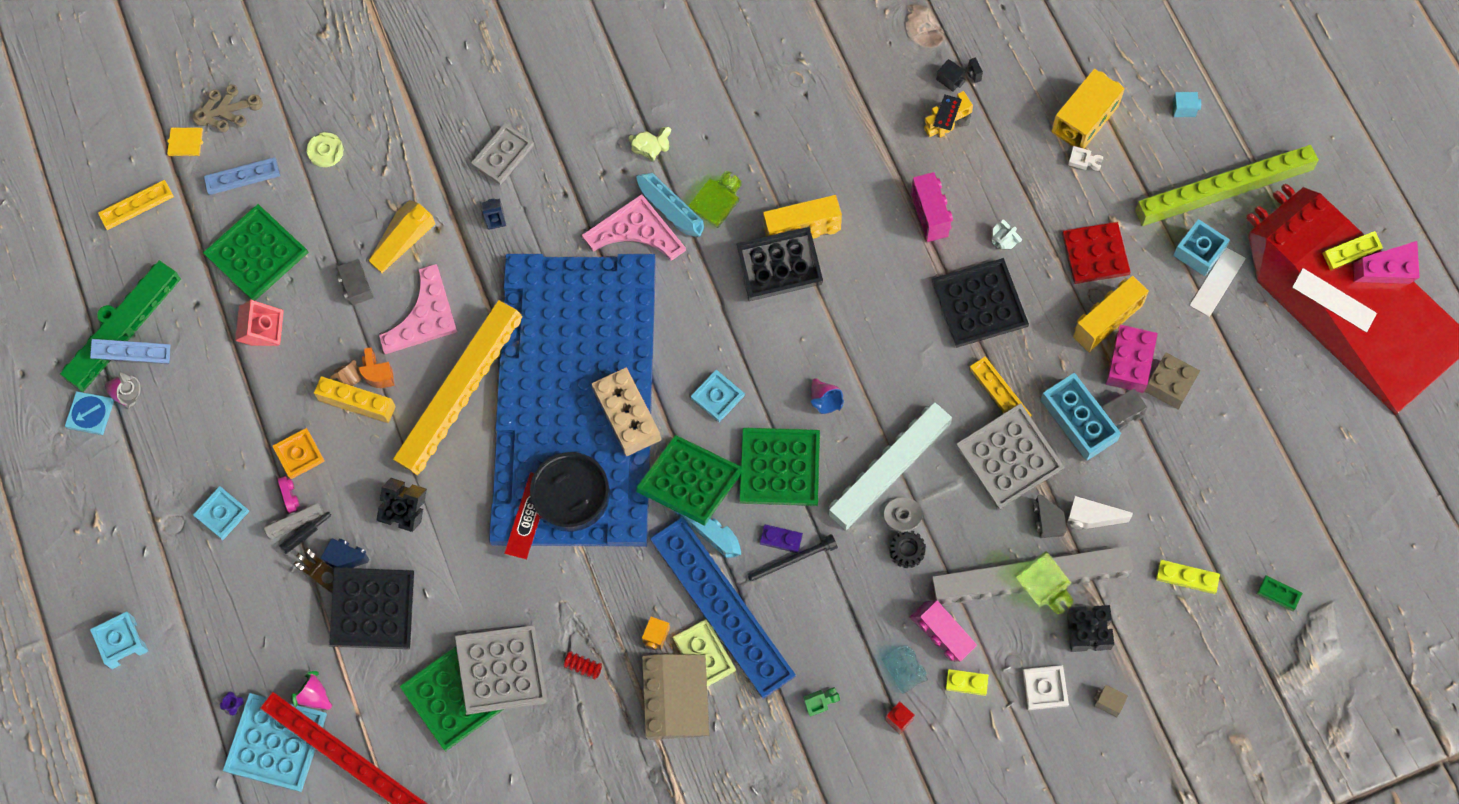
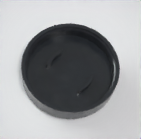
M564 452L548 458L538 467L531 481L530 497L537 515L544 523L556 530L574 532L590 527L602 517L609 503L610 487L606 473L597 461L582 453Z

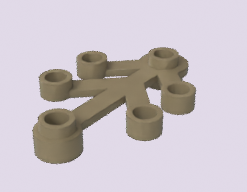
M230 84L226 88L227 94L219 106L213 110L211 109L221 99V94L216 89L209 92L210 98L205 106L193 113V120L197 125L205 126L209 124L218 128L220 132H226L229 129L227 121H218L213 117L221 116L236 123L238 127H244L247 123L243 115H234L230 112L247 107L257 111L262 108L263 102L259 95L252 94L247 100L230 104L239 92L236 85Z

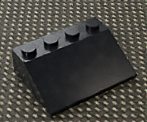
M810 226L736 243L749 302L822 285L823 283Z

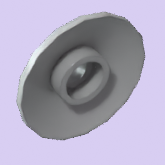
M906 497L890 501L884 510V520L887 525L901 532L915 529L923 518L922 508L919 503Z

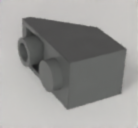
M1037 495L1036 502H1033V511L1038 516L1035 524L1036 531L1040 532V538L1064 536L1067 531L1064 511L1043 495Z

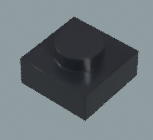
M976 57L969 59L968 67L966 68L968 76L972 77L974 83L982 81L983 71Z

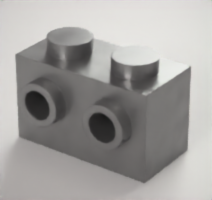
M359 259L337 266L339 273L336 275L340 285L344 284L345 289L342 292L346 301L350 300L353 306L374 298Z
M1132 389L1101 408L1120 431L1126 428L1132 420L1136 422L1145 416L1144 413L1147 406L1136 390Z

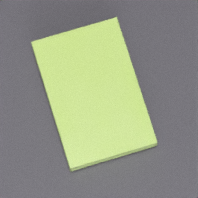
M707 619L672 637L681 655H706L707 687L736 671Z

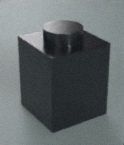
M948 59L937 71L936 80L954 92L957 87L960 88L965 83L966 71Z

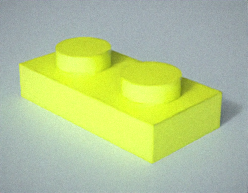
M948 669L946 691L986 696L989 675Z

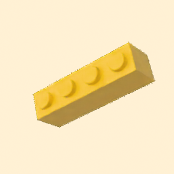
M322 376L314 391V395L320 402L386 423L390 422L396 407L391 398Z

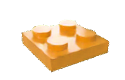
M307 428L273 445L281 464L291 479L325 462Z

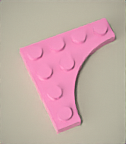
M642 194L582 235L583 240L593 252L605 245L623 241L650 245L661 251L671 261L686 251V247Z
M437 264L419 269L421 280L420 293L408 317L394 329L379 335L385 354L457 332Z

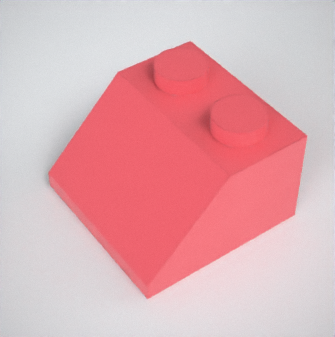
M253 300L240 305L235 341L251 346H279L284 310Z

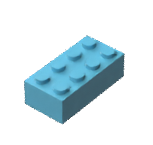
M1075 373L1043 392L1040 401L1086 461L1118 441L1121 432Z

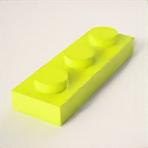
M1374 231L1329 249L1322 254L1330 270L1375 253L1383 249Z
M1160 560L1156 580L1216 594L1220 574Z

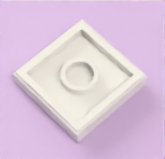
M1063 665L1022 670L1028 710L1069 706Z

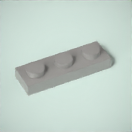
M319 503L310 504L300 512H292L280 521L270 522L264 529L267 536L272 540L310 521L319 519L324 515V511Z

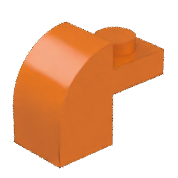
M372 347L364 348L365 355L362 356L364 366L359 367V370L366 383L374 388L395 386L393 369L390 363L376 364V357Z

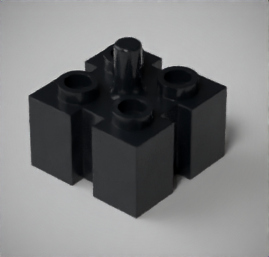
M390 478L381 488L379 501H383V503L378 507L376 521L388 525L396 522L399 523L398 528L413 532L422 521L423 509L420 507L425 502L427 489L413 484L410 487H406L404 481Z
M1110 605L1094 606L1091 611H1086V606L1069 608L1067 612L1068 629H1074L1069 636L1071 652L1087 651L1090 646H1094L1095 651L1111 650L1115 645L1113 629H1108L1112 621Z

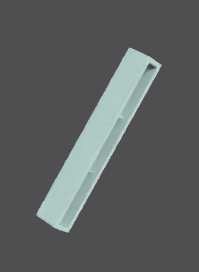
M934 403L931 407L929 405L926 406L921 412L922 416L918 420L915 418L909 424V429L905 433L901 432L896 437V442L892 446L888 445L883 450L881 458L879 460L877 458L874 459L869 465L870 469L866 473H860L856 478L857 482L852 487L849 485L843 491V496L839 500L835 499L830 504L829 516L843 529L847 530L951 424L952 417L939 405Z

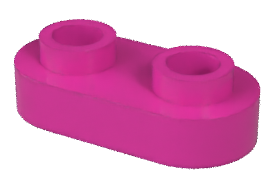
M286 476L278 478L289 514L298 511L297 507L300 504L297 496H293L292 490L295 489L292 479H287Z

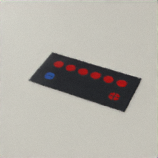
M944 94L933 126L951 131L962 99Z

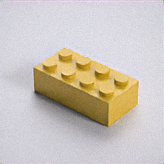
M836 195L763 212L766 236L810 226L812 237L815 239L820 235L827 233L835 234L841 230L842 213Z
M1133 275L1128 280L1126 278L1123 279L1117 286L1119 288L1115 291H1109L1105 295L1104 301L1094 304L1089 314H1083L1077 320L1078 324L1074 328L1073 338L1086 351L1091 352L1143 306L1149 290Z

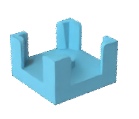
M125 612L90 629L104 664L111 669L121 665L118 660L134 652L138 655L148 652L145 642L140 639L136 630L137 622L129 612Z

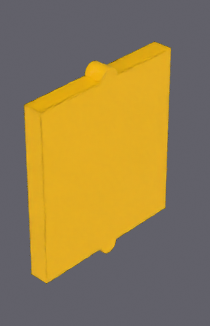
M171 128L170 137L167 140L169 143L168 156H200L201 144H203V129Z

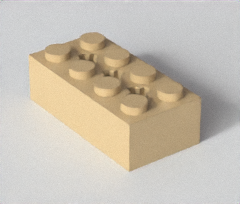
M627 367L592 383L594 394L626 457L661 441L660 432Z

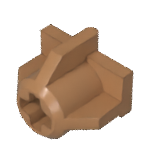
M355 360L335 369L334 374L330 376L331 379L337 377L341 383L350 386L361 381L360 370Z

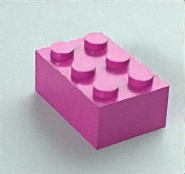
M935 172L913 177L911 196L927 242L948 237L949 231L952 229L951 222L953 221L952 213L946 207V196L940 190L942 189L941 181L939 178H936Z
M1120 325L1116 333L1106 385L1127 390L1135 389L1136 392L1144 393L1148 384L1158 333Z

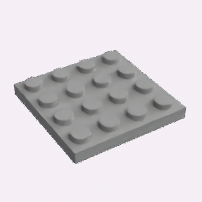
M1022 404L1017 405L956 444V447L998 510L1065 468Z
M534 625L455 636L466 715L547 703Z

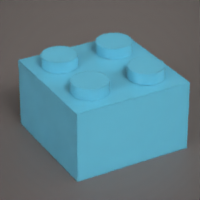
M1198 219L1179 243L1173 256L1203 276H1206L1225 251L1230 239Z

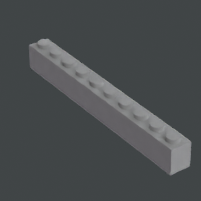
M1129 546L933 576L931 583L935 600L942 606H948L955 601L968 603L975 598L987 600L994 595L1006 597L1012 595L1013 592L1026 594L1031 592L1032 589L1045 591L1051 589V586L1064 588L1070 586V583L1078 582L1079 585L1090 583V580L1096 579L1102 582L1109 580V577L1126 578L1132 573L1134 567Z

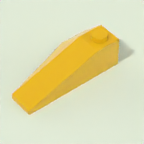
M409 200L394 215L371 255L369 262L383 273L435 225L432 214L421 204Z

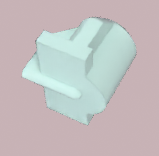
M1004 219L998 221L992 228V243L999 249H1012L1022 239L1015 232L1017 228H1011Z

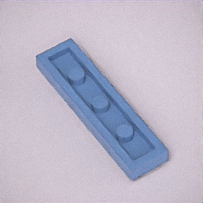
M274 157L206 175L204 178L207 192L209 195L281 175L277 159Z
M92 339L91 359L169 364L171 345Z

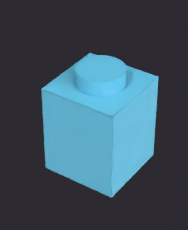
M1175 92L1172 101L1173 116L1196 117L1198 110H1201V99H1198V92Z

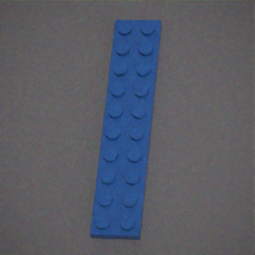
M683 517L650 538L653 545L708 620L762 699L796 677V674Z

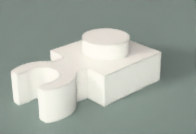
M1074 146L1068 165L1084 170L1087 169V166H1091L1093 170L1100 171L1101 165L1095 162H1102L1103 156H1090V150Z

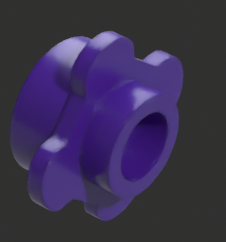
M228 692L220 703V708L227 710L230 715L234 716L237 714L238 708L244 704V700L241 697H236L233 692Z

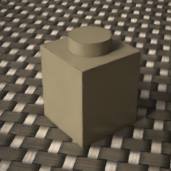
M1105 685L1103 689H1098L1094 697L1097 700L1095 707L1118 717L1128 695Z

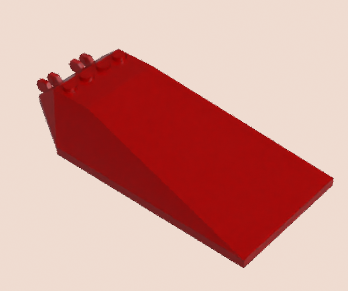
M1283 184L1281 189L1289 199L1287 200L1280 191H1275L1273 197L1281 206L1270 215L1261 206H1257L1255 212L1263 220L1261 223L1253 213L1246 215L1247 221L1255 227L1249 232L1248 238L1257 282L1388 409L1397 415L1459 360V324L1414 281L1410 284L1354 282L1353 263L1360 259L1330 270L1322 253L1364 236V234L1321 193L1302 187L1295 193L1292 187L1288 184ZM1379 250V251H1377V252H1375V253H1372V254H1370V255H1373V254H1376V253H1379V252H1382V251ZM1304 268L1376 312L1377 314L1368 331L1365 332L1293 288L1302 269Z

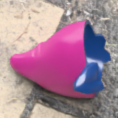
M817 378L813 379L811 388L812 405L821 414L831 413L835 410L840 411L844 403L843 393L840 388L821 382Z

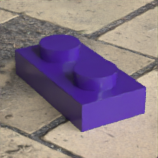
M765 524L760 545L799 553L803 533Z

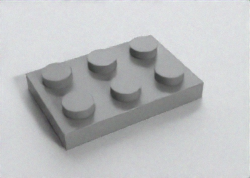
M505 123L471 162V165L501 185L532 149L534 142Z

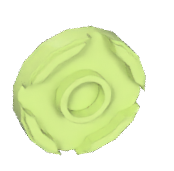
M323 132L310 139L306 151L314 165L330 167L340 161L344 148L337 135Z

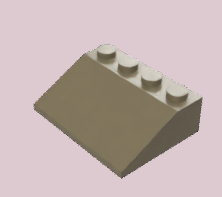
M706 655L642 656L646 738L649 740L710 736Z

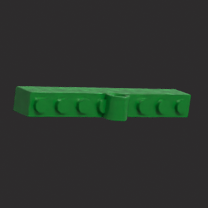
M159 260L151 266L147 275L138 281L137 286L126 295L125 300L115 309L110 305L101 307L97 312V317L102 323L99 330L89 337L85 346L78 350L71 362L63 367L60 375L75 388L84 392L111 361L91 359L92 339L128 341L181 280L177 272Z

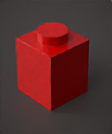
M899 701L886 715L885 721L901 734L914 720L915 715Z

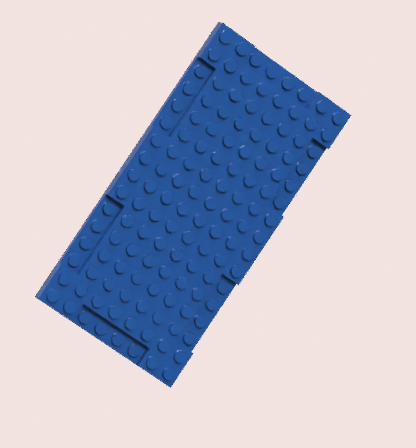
M506 254L504 303L516 309L522 318L519 326L511 333L509 341L502 347L500 358L494 493L490 524V543L492 546H507L530 472L535 473L544 461L554 455L564 452H577L593 458L605 471L610 487V499L607 509L596 523L588 528L574 532L556 530L540 519L531 546L647 547L649 498L637 493L636 489L650 470V446L626 457L594 394L592 383L627 367L651 414L656 278L655 254H618V257H544L543 254Z

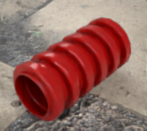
M572 651L567 653L563 663L564 668L569 667L571 671L574 669L576 673L581 672V675L587 674V677L592 676L594 680L598 678L602 669V663L599 662L597 664L595 660L590 661V658L584 659L585 656L579 657V654L576 653L574 655Z

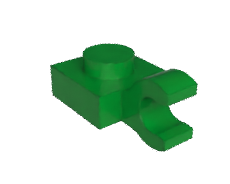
M835 687L825 693L819 690L803 696L808 715L811 717L829 710L827 705L840 701V697Z

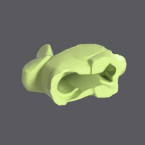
M662 127L657 137L649 132H640L635 136L630 135L631 150L654 162L660 151L666 152L669 150L667 138L670 135L671 129L669 127Z

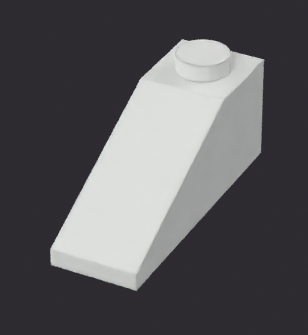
M1075 496L1067 524H1070L1075 529H1089L1127 523L1130 521L1133 513Z

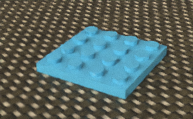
M249 693L223 771L302 792L316 749L260 709L268 699L267 697ZM298 705L295 707L323 728L327 716L325 712Z

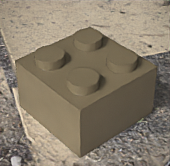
M1165 353L1144 392L1179 410L1200 370Z

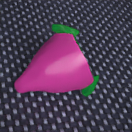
M307 672L305 675L307 680L298 693H292L290 698L294 707L300 704L306 707L325 710L332 708L325 688L316 677L319 675V672Z

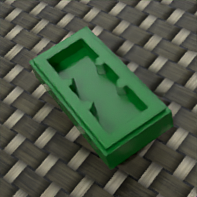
M1265 575L1256 594L1294 612L1303 593Z

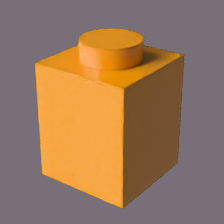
M650 617L642 636L645 646L652 650H656V648L662 650L670 630V624Z

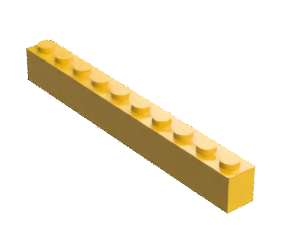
M498 300L393 458L400 466L417 476L424 470L426 462L436 452L438 444L447 435L451 424L457 420L461 409L467 405L469 397L478 388L482 377L488 373L490 365L499 356L504 344L509 341L511 333L519 326L522 316L516 309Z

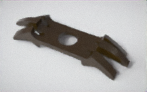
M306 548L305 552L315 564L298 553L296 555L298 559L310 570L308 571L296 561L294 565L333 594V581L331 583H324L322 575L324 573H331L334 579V570L308 548Z

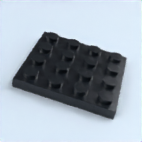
M1004 258L932 278L933 286L956 348L1029 326Z
M334 567L329 647L410 649L414 570Z

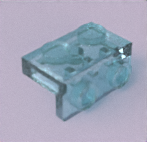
M900 646L882 659L902 694L928 680L926 670L922 665H919L915 652L908 646Z

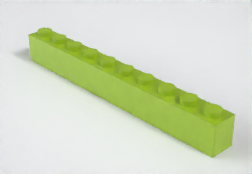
M1308 145L1140 200L1135 212L1141 225L1146 226L1313 171L1319 159L1312 145Z

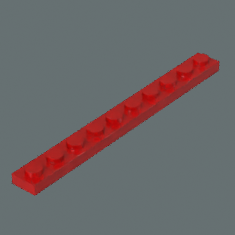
M274 692L271 693L261 706V710L389 803L427 804Z

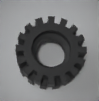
M900 531L891 541L890 556L893 558V562H897L900 567L903 565L904 568H908V566L913 568L916 564L918 566L921 560L924 559L926 544H924V539L920 538L919 533L917 535L914 534L915 531H904V533ZM903 543L913 544L915 553L911 556L903 555L900 551V546Z

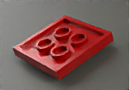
M1118 222L1064 230L1062 232L1074 284L1130 275L1131 271Z

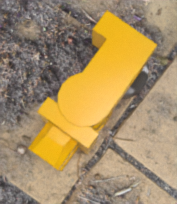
M964 91L957 94V98L962 99L951 131L954 129L955 123L959 126H968L970 123L973 104ZM937 106L932 108L931 115L925 117L926 125L924 130L929 138L936 134L941 138L945 133L950 132L949 130L933 126L939 111Z

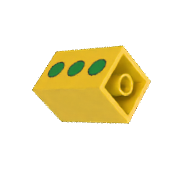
M1094 68L1056 114L1051 133L1073 147L1085 149L1119 107L1125 88L1119 82L1108 78L1104 72Z

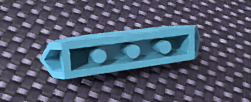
M653 173L636 175L638 186L649 203L652 202L653 206L659 209L669 221H672L679 231L690 236H701L704 229L703 220Z
M674 511L680 518L683 517L690 527L725 558H734L741 555L737 537L728 526L721 528L722 525L715 518L709 519L704 526Z

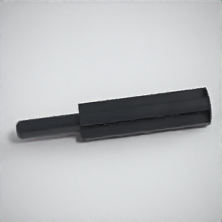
M326 512L313 523L311 521L280 544V549L285 554H288L318 530L317 527L331 517L330 512Z

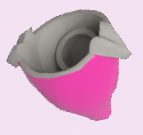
M119 372V377L108 381L105 384V389L114 401L130 409L136 403L140 394V383L136 377Z

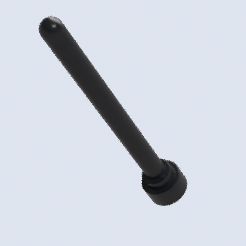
M832 534L825 536L822 543L749 574L748 579L755 581L823 550L833 551L838 548Z

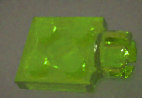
M725 171L716 181L709 178L688 205L695 214L716 228L720 227L740 201V198L736 196V192L742 186L741 180L736 175L730 176L732 172Z
M1047 551L1015 574V577L1039 607L1047 604L1054 613L1060 614L1065 611L1060 605L1061 601L1068 608L1074 602L1073 597L1067 591L1071 581Z

